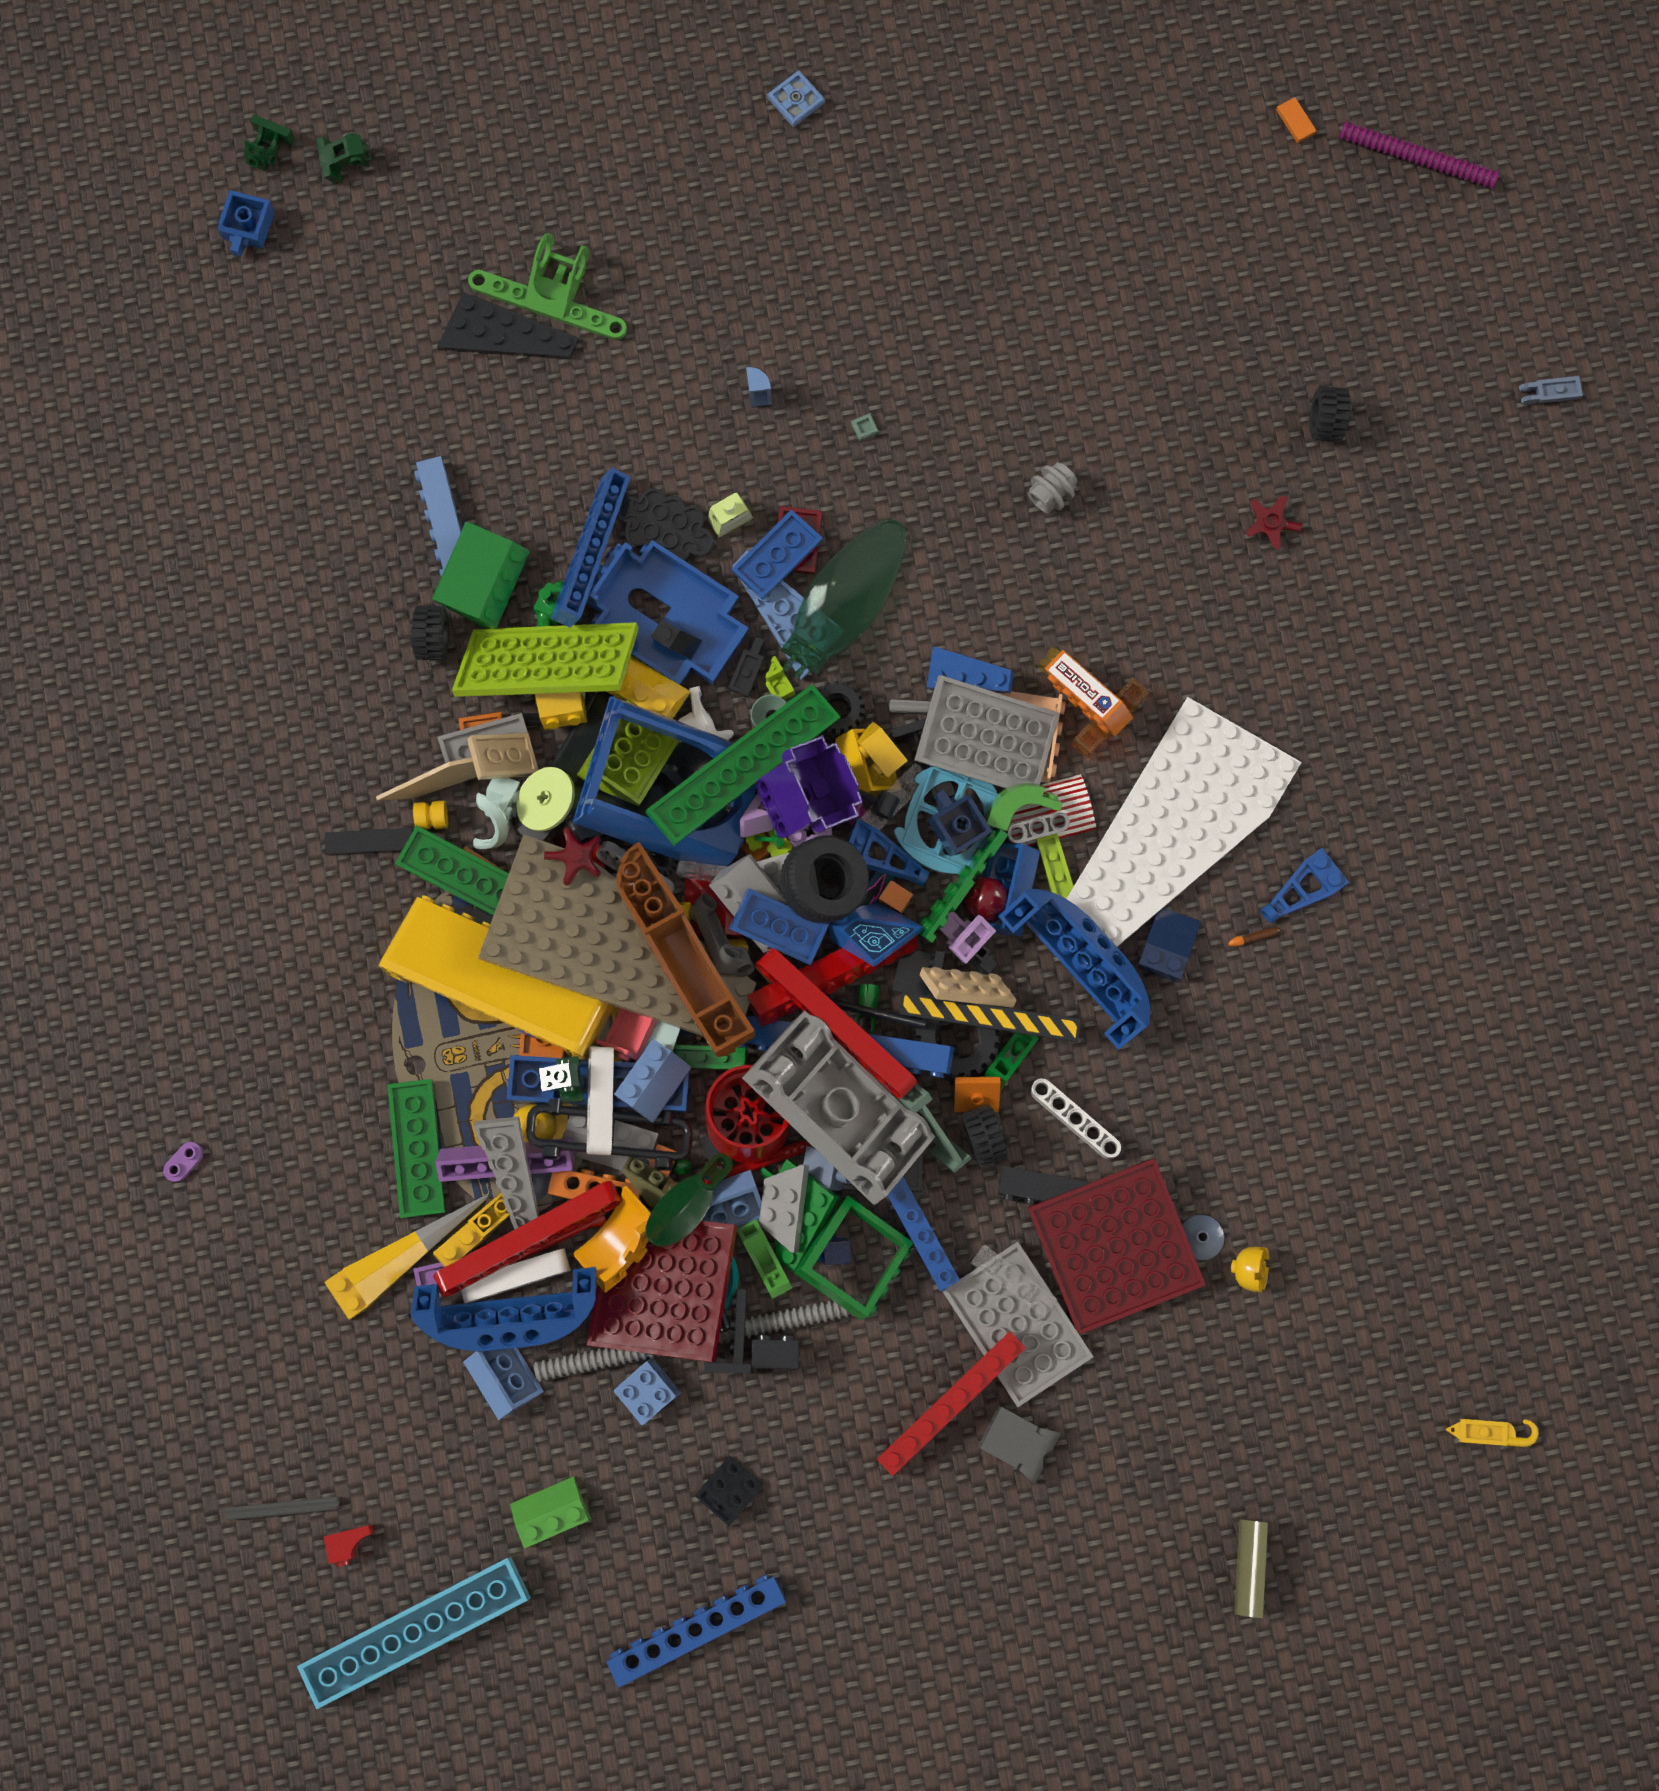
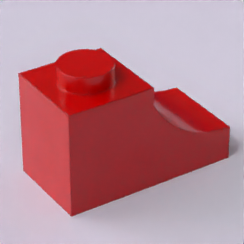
M373 1524L324 1536L329 1564L336 1563L337 1567L350 1564V1559L356 1557L355 1551L359 1543L365 1537L374 1534Z

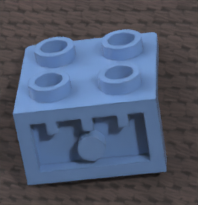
M654 1358L646 1361L614 1389V1393L641 1425L647 1423L662 1408L682 1393Z

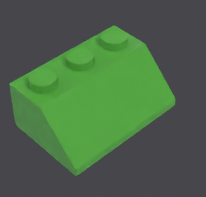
M574 1476L510 1504L515 1526L524 1549L591 1520Z

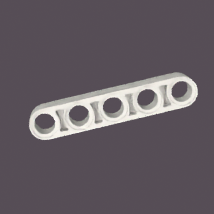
M590 1046L587 1154L611 1155L613 1047Z
M1038 1079L1031 1087L1032 1097L1100 1156L1110 1160L1120 1153V1142L1046 1079ZM1039 1084L1045 1085L1047 1094H1037L1035 1087ZM1061 1099L1064 1102V1108L1056 1110L1052 1104L1053 1100ZM1071 1114L1080 1115L1081 1123L1078 1125L1072 1124L1070 1121ZM1090 1128L1096 1129L1099 1134L1098 1138L1095 1140L1090 1139L1087 1136V1130ZM1106 1143L1114 1144L1116 1148L1114 1154L1105 1152L1104 1145Z
M565 1249L508 1265L461 1290L464 1303H472L571 1271Z

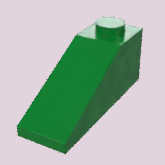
M1015 1033L983 1077H1000L1001 1091L1039 1038L1037 1036Z

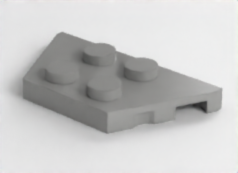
M800 1165L764 1179L759 1224L793 1253L799 1252L809 1165Z

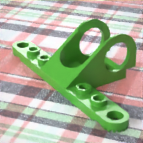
M545 233L536 250L528 286L483 270H475L469 275L468 282L470 288L476 293L487 295L490 298L613 340L622 339L627 333L626 323L621 318L573 302L587 268L586 262L590 255L587 246L581 245L576 259L573 260L551 252L554 245L553 235ZM546 245V251L543 260L540 264L541 255ZM550 259L573 267L569 273L567 285L562 283L567 266L559 264L553 280L543 277ZM477 277L485 279V282L480 286L473 283ZM612 325H620L622 330L619 333H612L610 331Z

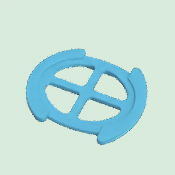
M933 766L916 775L914 780L919 785L910 801L904 829L897 827L894 830V834L903 849L920 864L938 872L958 874L965 864L969 865L972 862L973 853L979 847H984L987 843L985 839L988 834L976 841L963 853L951 857L943 853L944 846L939 838L935 848H929L920 837L917 826V814L919 811H924L935 815L938 811L935 807L926 804L924 797L934 786L947 781L956 782L958 789L954 799L957 801L962 798L968 788L974 790L981 800L985 818L988 807L998 793L992 784ZM961 822L957 824L959 827L963 826Z

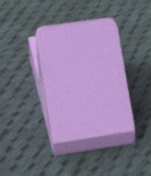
M757 793L740 819V836L744 838L767 832L774 828L759 793Z

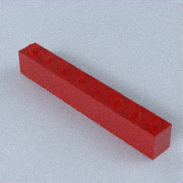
M917 937L912 938L875 967L841 948L811 963V965L799 969V971L825 995L832 994L838 988L851 984L856 979L866 974H871L876 969L891 964L904 955L911 954L918 948ZM773 983L747 995L749 1008L761 1027L772 1024L779 1018L792 1014L799 1009Z
M1010 1330L887 1448L877 1460L892 1476L896 1474L1026 1349V1346Z

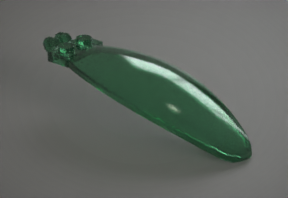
M886 519L872 525L844 546L820 571L802 600L795 619L793 633L781 649L783 653L790 657L783 670L786 672L790 670L794 661L801 664V667L795 672V678L799 679L806 668L817 675L829 658L839 654L853 644L872 624L889 596L902 561L906 544V533L900 521Z

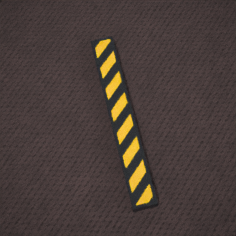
M902 992L899 1011L900 1016L1076 1043L1078 1042L1081 1019L977 1003L940 1000L931 996Z

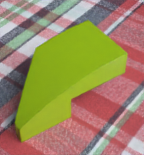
M776 656L772 657L769 672L765 676L766 687L770 694L777 695L786 700L795 695V691Z

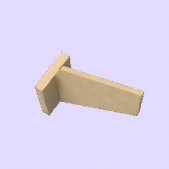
M529 734L471 735L467 739L471 758L443 764L376 796V799L418 798L475 777L478 780L529 777L538 771Z

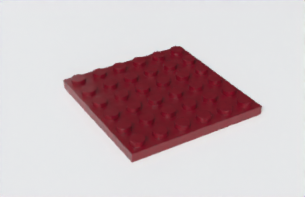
M1155 1158L1028 1207L1079 1335L1206 1286Z
M701 1221L688 1236L671 1246L659 1247L648 1241L645 1246L648 1251L639 1263L634 1261L625 1270L628 1274L606 1293L597 1284L587 1345L715 1363L738 1226Z

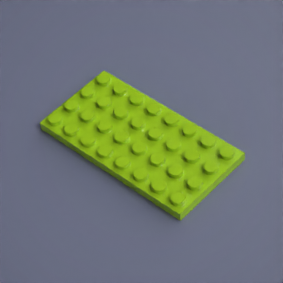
M637 622L573 625L571 628L567 626L473 629L452 692L454 697L621 691L639 630Z

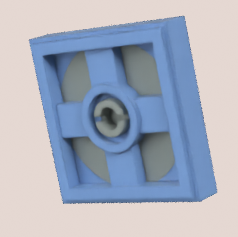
M800 70L767 94L769 101L792 127H795L825 104L824 97Z

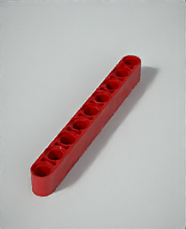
M771 948L756 963L759 971L802 1011H806L809 1015L822 1020L831 1030L833 1038L893 1095L902 1099L917 1084L915 1077L776 949Z
M606 1181L437 1271L433 1277L442 1297L451 1296L619 1206L622 1201L613 1182Z

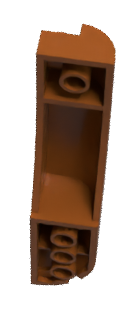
M640 842L636 843L625 853L620 861L617 873V886L620 896L663 972L717 1057L732 1054L735 1052V1048L755 1037V1030L711 962L689 923L684 910Z

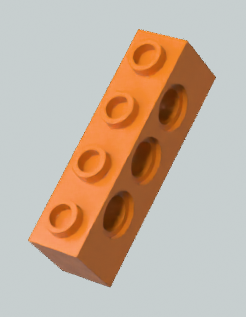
M582 1169L581 1173L574 1171L552 1172L547 1192L549 1195L571 1200L590 1190L591 1184L595 1182L601 1184L606 1181H612L615 1188H622L626 1185L639 1200L641 1197L640 1193L628 1179H625V1183L616 1181V1176L603 1174V1178L594 1176L595 1172ZM574 1177L578 1178L580 1181L579 1187L575 1190L569 1189L568 1181Z

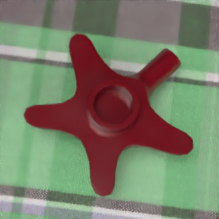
M1281 496L1268 509L1253 499L1251 500V507L1256 514L1257 520L1247 530L1246 534L1248 537H1251L1257 533H1264L1268 536L1273 548L1279 549L1281 547L1280 532L1283 530L1301 532L1302 523L1290 522L1284 518L1283 510L1287 502L1286 496Z
M565 827V848L561 851H544V860L564 862L566 866L563 879L564 885H570L576 874L582 869L589 871L595 877H599L601 874L592 860V853L601 841L599 836L583 844L578 841L571 828Z

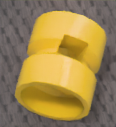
M445 800L433 801L430 806L424 802L413 804L415 827L417 825L424 830L430 829L431 826L435 830L448 828V810Z

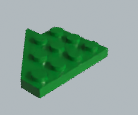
M786 1159L779 1173L800 1165L792 1159ZM763 1167L761 1170L763 1182L764 1179L777 1175L769 1167ZM809 1172L799 1252H790L774 1238L777 1259L792 1272L796 1271L812 1246L839 1198L837 1194Z

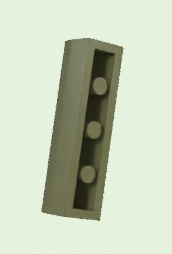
M1239 1519L1234 1610L1236 1615L1263 1618L1268 1522Z

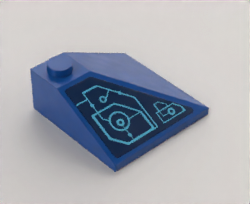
M880 902L860 906L847 917L827 923L829 924L828 931L833 943L874 967L924 930L923 926Z

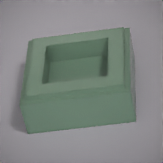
M871 413L851 421L859 442L879 434Z

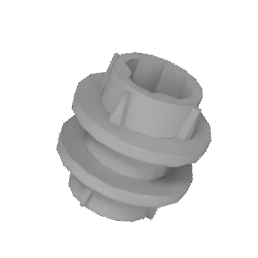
M1057 462L1052 467L1045 465L1041 469L1043 478L1037 475L1031 478L1032 487L1028 492V496L1034 505L1047 514L1053 509L1061 510L1064 507L1062 498L1072 500L1075 496L1073 489L1078 483L1073 472L1064 464Z

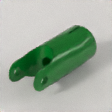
M860 984L858 1004L877 1009L879 986ZM857 1013L856 1023L860 1026V1021L866 1015ZM871 1017V1020H872V1024H871V1034H872V1035L874 1034V1031H875V1024H876V1018H875V1017Z

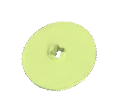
M547 767L534 772L527 778L519 791L516 804L518 817L526 827L534 831H547L558 826L567 817L575 797L574 784L570 776L561 769Z

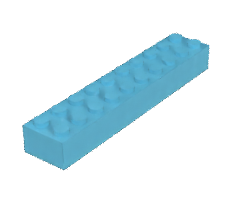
M510 1556L297 1667L317 1710L531 1598Z

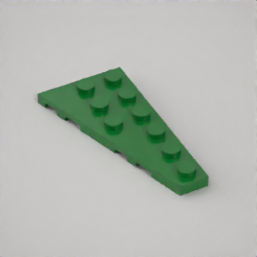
M997 829L996 831L992 830L985 839L987 843L984 847H979L973 853L972 862L969 865L965 864L958 873L960 877L955 883L951 882L944 891L946 895L942 900L938 899L932 905L931 914L928 917L924 916L918 924L923 926L924 929L919 933L920 936L933 943L936 938L934 932L945 926L948 921V912L952 913L957 909L975 883L972 878L983 872L986 867V858L991 859L1008 836L1007 833L1002 829Z

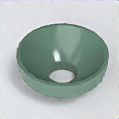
M772 694L764 695L757 699L751 709L753 725L755 727L767 719V714L770 711H777L786 704V701Z

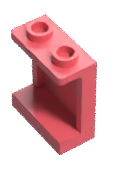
M620 1008L605 1041L597 1039L595 1043L602 1047H613L614 1052L618 1054L617 1057L627 1062L630 1059L638 1061L658 1021Z

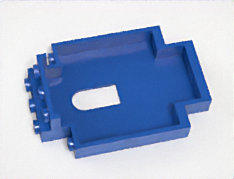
M651 540L649 545L645 544L639 552L641 557L634 554L633 547L626 542L623 546L618 543L615 548L611 547L605 556L606 562L603 566L599 565L586 604L602 613L601 615L597 614L591 624L637 622L639 630L631 656L681 686L690 672H693L709 684L714 685L749 631L747 626L730 616V613L738 603L739 596L653 540ZM635 589H642L666 604L671 609L665 617L703 640L692 659L667 648L651 638L658 623L630 606L628 602L630 592Z

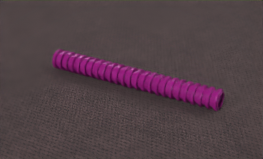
M1349 121L1343 124L1339 135L1340 140L1344 138L1346 142L1350 140L1352 144L1358 143V146L1365 145V148L1369 146L1371 150L1375 148L1377 152L1381 150L1383 154L1390 153L1389 156L1396 155V158L1402 157V160L1414 161L1416 165L1420 163L1422 167L1426 165L1428 169L1430 167L1434 171L1438 169L1440 173L1444 171L1446 172L1445 174L1448 175L1450 173L1453 177L1457 175L1459 179L1463 177L1465 181L1469 179L1471 183L1475 181L1477 185L1481 183L1483 187L1489 186V189L1494 188L1497 182L1498 170L1494 172L1492 168L1486 169V166L1481 168L1479 164L1475 166L1473 162L1469 164L1467 160L1463 162L1461 158L1455 159V156L1448 157L1449 154L1442 155V152L1430 151L1428 147L1427 149H1424L1422 145L1418 147L1416 143L1412 145L1409 141L1405 143L1403 139L1399 141L1397 137L1393 139L1391 135L1387 137L1385 133L1381 135L1379 131L1375 133L1373 129L1369 131L1367 127L1363 129L1361 125L1357 127L1355 123L1348 124Z

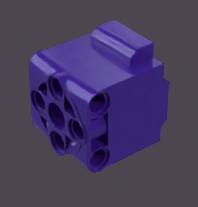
M823 736L784 751L782 754L783 763L759 778L756 782L757 791L780 838H786L813 828L816 832H822L859 816L855 807L863 802L858 792V782L846 756L840 752L837 743L827 746Z

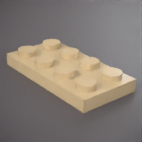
M922 967L919 974L936 999L1014 1007L1016 999L1010 992V989L1007 988L1001 977L996 974L986 975L975 971L969 973L956 969L943 970L938 967Z

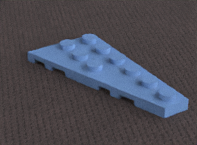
M746 550V551L744 552V554L733 564V567L748 553L747 550ZM741 581L802 681L844 635V631L784 581L764 600L759 598Z

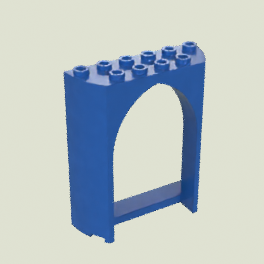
M610 697L573 823L634 845L640 842L643 848L714 873L727 868L743 844L744 837L740 836V819L756 796V784L731 803L729 813L722 821L705 830L694 831L676 846H673L650 818L598 800L596 796L619 718L693 745L706 752L713 759L735 742L621 699Z

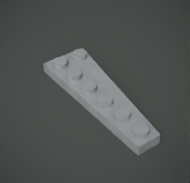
M518 1116L475 1121L474 1129L482 1149L485 1150L488 1157L489 1167L493 1170L497 1187L501 1190L504 1198L503 1202L510 1214L513 1227L517 1229L539 1217L520 1118Z

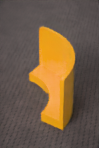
M626 1185L622 1187L621 1204L615 1208L602 1228L588 1242L574 1252V1257L584 1268L596 1267V1283L605 1293L619 1283L628 1274L625 1270L634 1261L639 1263L648 1251L645 1247L649 1241L646 1237L645 1226L651 1213Z

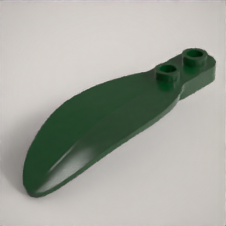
M723 1153L714 1155L697 1175L682 1180L660 1199L652 1210L645 1226L646 1237L652 1244L659 1247L671 1246L684 1239L697 1227L712 1203L714 1190L732 1170L733 1162L731 1158ZM716 1165H720L722 1170L718 1169Z

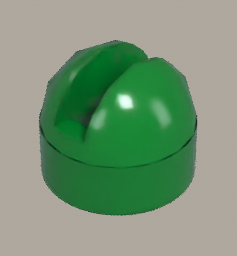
M685 1158L677 1161L674 1173L679 1175L688 1174L692 1168L690 1160Z

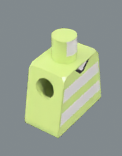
M734 493L713 505L708 515V522L718 538L753 519L752 514L738 493Z

